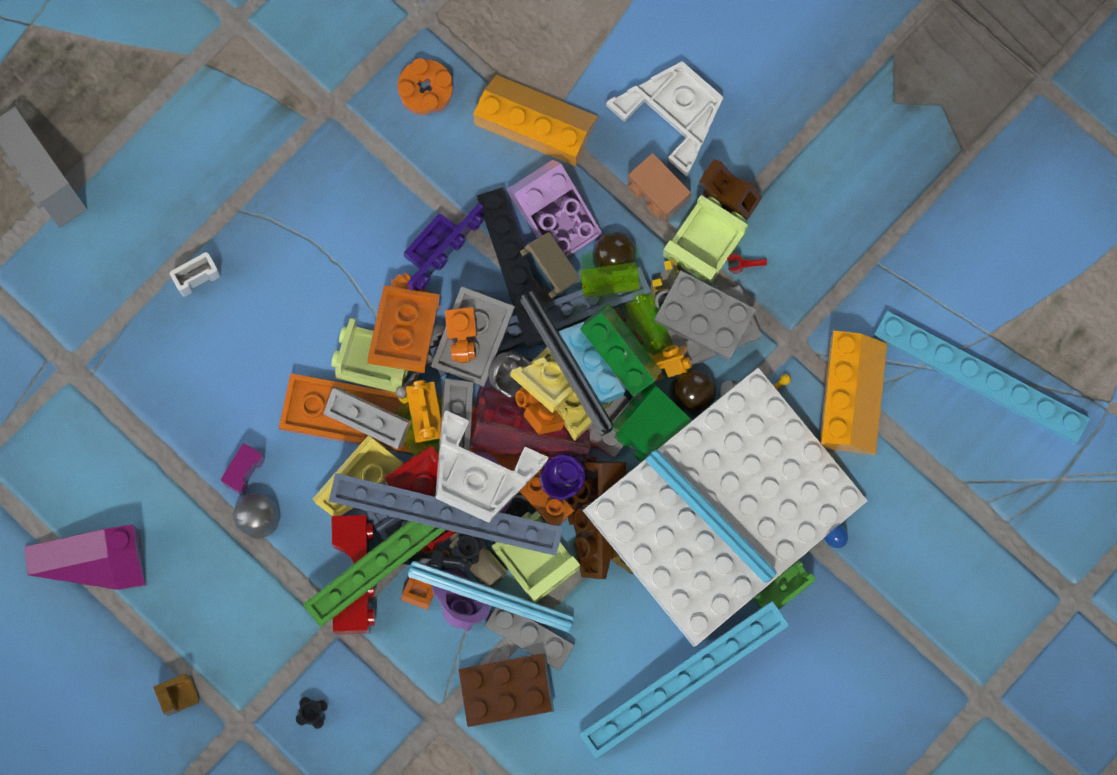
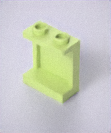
M701 195L697 200L696 206L673 240H669L665 246L663 257L668 260H674L678 267L700 281L711 285L727 262V258L733 253L746 234L748 225L740 214L733 211L729 213L721 208L722 204L712 197L705 198Z
M350 318L348 326H343L341 329L339 343H342L340 351L335 350L331 366L335 367L336 379L396 392L397 388L405 384L409 370L368 364V354L374 331L357 327L356 319Z
M538 511L532 515L530 512H527L521 517L545 523ZM495 542L492 545L493 552L535 603L580 570V564L568 553L561 543H559L557 556L500 542Z

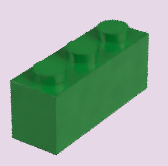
M609 303L589 317L580 328L633 397L656 381L662 370Z

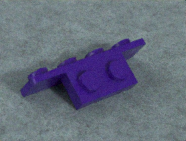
M478 203L458 226L439 213L404 251V257L417 266L419 270L409 280L408 289L411 291L424 290L429 284L430 276L436 269L438 271L443 269L449 260L448 256L453 250L458 251L464 245L468 233L471 230L476 231L483 223V205Z

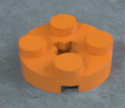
M418 58L401 72L398 79V94L405 108L414 114L423 116L436 111L438 113L451 101L453 95L452 77L442 64L433 60ZM430 82V87L433 88L431 92L426 90L424 94L421 93L419 84Z

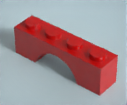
M366 515L331 516L332 546L334 549L348 555L355 564L370 552L369 540H374V524L369 523ZM375 586L333 617V632L335 635L370 634V626H375V609H370V597H375Z

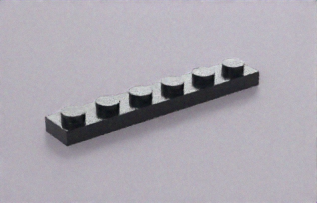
M501 187L477 195L478 203L484 206L482 213L512 305L515 306L514 311L526 347L528 349L544 344V340L520 301L523 293L532 290L543 305L527 256H522L520 253L524 247L504 188Z

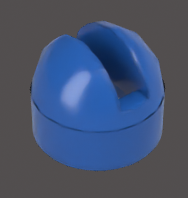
M839 524L823 539L830 547L841 548L848 541V532Z

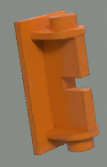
M539 471L520 490V493L548 524L560 526L566 521L565 518L572 514L574 510L565 499L551 498L543 491L539 479L541 472Z

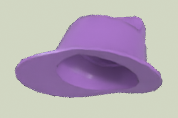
M446 568L445 570L446 572L471 580L465 573L457 569ZM432 585L434 595L442 605V616L451 626L462 628L467 632L471 630L475 623L482 622L487 618L490 612L488 604Z

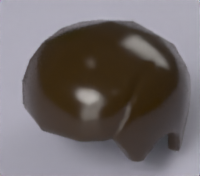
M615 231L603 235L597 241L592 252L593 265L599 273L607 277H614L626 272L636 259V247L630 237Z
M688 370L686 373L676 376L671 384L670 396L680 409L696 413L710 407L715 400L717 388L712 377L700 370Z

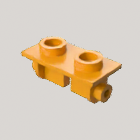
M671 345L664 348L660 353L653 355L648 353L660 369L665 368L668 377L686 373L688 369L692 368L690 358H684L688 348L687 345L680 347L678 345ZM662 371L660 372L656 381L664 378Z
M424 380L416 381L413 386L406 387L415 441L418 443L440 439L441 417L434 382L425 383Z

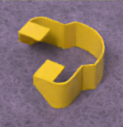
M674 260L664 262L666 270L673 269L672 264H674L677 274H679L680 271H678ZM661 279L652 280V287L655 293L658 294L661 291L667 290H656L654 287L662 285Z

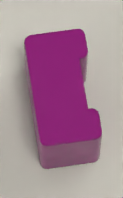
M242 444L223 474L221 482L239 495H244L248 488L246 483L256 467L260 468L265 458L260 452L246 444Z

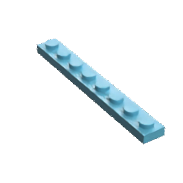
M889 311L886 312L873 338L887 343L888 346L1074 445L1078 443L1090 420L1087 416Z
M771 601L579 734L595 759L787 628L789 624L774 602Z

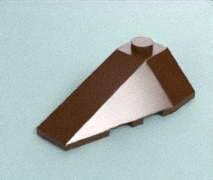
M581 461L585 467L586 478L582 489L574 496L566 498L574 510L568 516L569 525H574L577 539L574 547L578 563L580 564L581 577L606 579L613 547L583 510L626 476V462Z

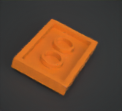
M384 285L368 354V364L425 373L440 294L416 290L411 291L410 289Z

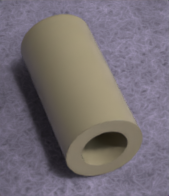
M458 532L450 538L452 543L449 548L451 550L456 547L460 533ZM467 545L466 547L468 551L472 548L471 545ZM485 546L478 555V563L472 565L469 572L480 584L493 588L508 572Z

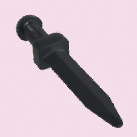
M434 549L433 553L418 551L403 563L404 565H411L412 561H417L443 571L448 567L458 568L462 572H466L472 567L471 559L448 556L447 553L440 549Z

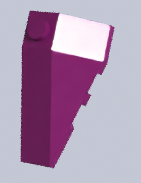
M133 524L101 529L24 547L28 576L98 586L112 590L146 586L139 529Z

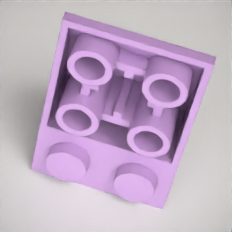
M551 160L506 189L536 237L539 238L550 232L566 257L603 234L562 164L555 160Z

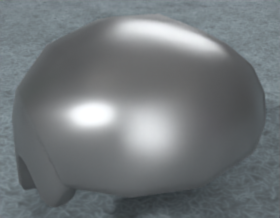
M503 352L491 363L488 371L490 383L497 391L508 397H515L516 392L522 386L510 376L511 371L518 367H527L532 363L517 352Z
M260 493L245 495L236 503L233 511V520L240 531L254 539H260L270 536L277 529L280 514L278 506L269 497Z

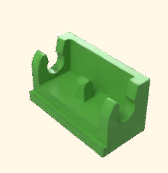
M798 560L752 599L760 609L773 601L778 610H780L813 584L816 579L811 573L805 571L802 562Z

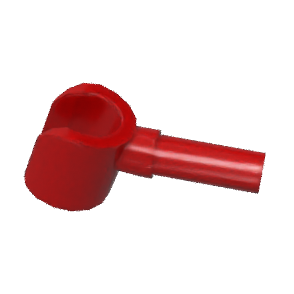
M736 254L730 255L727 258L729 262H740L738 267L728 268L733 274L741 273L744 268L767 266V259L742 260Z

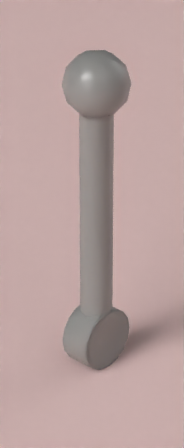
M429 354L426 366H430L433 362V358ZM414 371L402 387L397 388L396 395L404 398L407 395L406 387L410 386L421 372Z

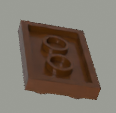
M543 653L458 669L467 727L554 712L546 657Z

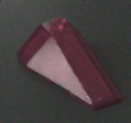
M480 386L471 422V449L496 455L521 454L524 447L540 454L589 452V430H586L576 441L573 440L565 425H563L562 430L538 435L523 416L526 409L518 406L517 402H515V397H508L497 390Z

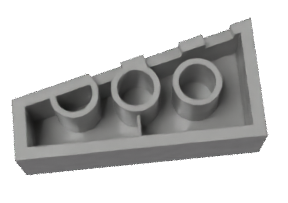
M14 107L0 116V150L4 149L6 152L2 158L11 170L17 168L20 172L16 175V178L25 190L29 187L31 188L33 193L29 197L38 209L44 207L59 228L87 210L18 110Z

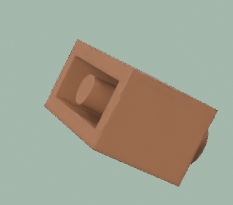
M653 153L628 174L627 183L629 185L627 187L629 191L638 199L642 197L648 204L646 207L649 212L657 219L661 217L666 222L690 201L691 192Z

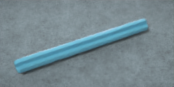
M654 450L646 458V462L764 583L770 582L775 577L777 571L659 450Z
M412 561L409 567L408 576L410 578L566 632L573 625L574 617L564 612L417 561Z

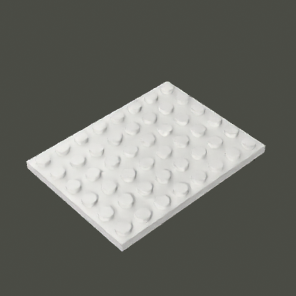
M757 368L657 450L685 476L777 571V574L770 582L764 583L646 462V459L586 507L583 512L692 646L695 647L868 500L826 449L820 445L817 438L761 370Z

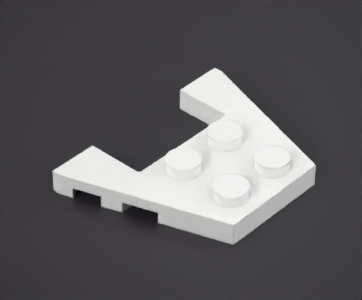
M680 62L651 77V80L638 87L630 88L621 96L613 97L607 101L606 106L622 121L626 122L645 102L686 139L671 153L668 161L687 177L721 106L723 96L684 62Z
M445 410L441 424L436 499L489 523L543 468L549 457L524 447L514 471H511L459 447L458 445L469 421Z

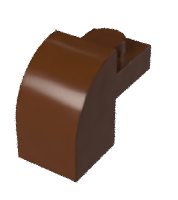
M716 159L712 160L699 180V183L705 189L703 194L707 198L712 197L722 204L721 208L729 213L732 211L736 212L746 220L750 218L762 199V196L750 182L734 177L723 162Z

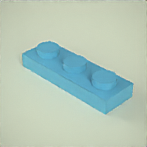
M584 322L559 331L600 403L603 405L623 397L625 390L613 370L580 330Z

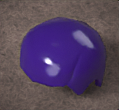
M562 453L546 462L539 479L542 489L551 498L563 500L574 496L582 489L586 473L585 467L574 455Z

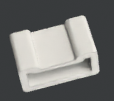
M205 252L170 271V276L181 295L185 297L193 292V288L207 280L214 281L220 278V273L209 253Z

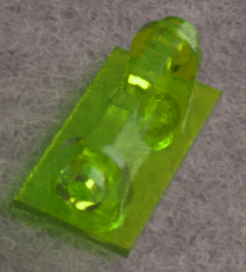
M636 262L580 270L584 298L640 290Z
M644 294L637 295L633 298L634 301L625 304L636 332L644 341L642 346L648 353L653 354L673 345L667 329L654 322L659 311L655 307L652 294L644 296Z

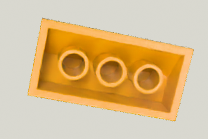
M496 75L484 89L473 113L474 125L575 167L598 119V116L499 75Z
M833 330L829 345L819 438L820 445L825 449L876 455L887 343L860 333Z

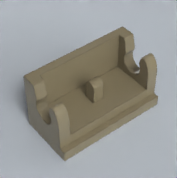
M550 232L529 243L520 251L522 256L530 252L532 253L543 272H545L555 287L548 294L551 299L581 279Z

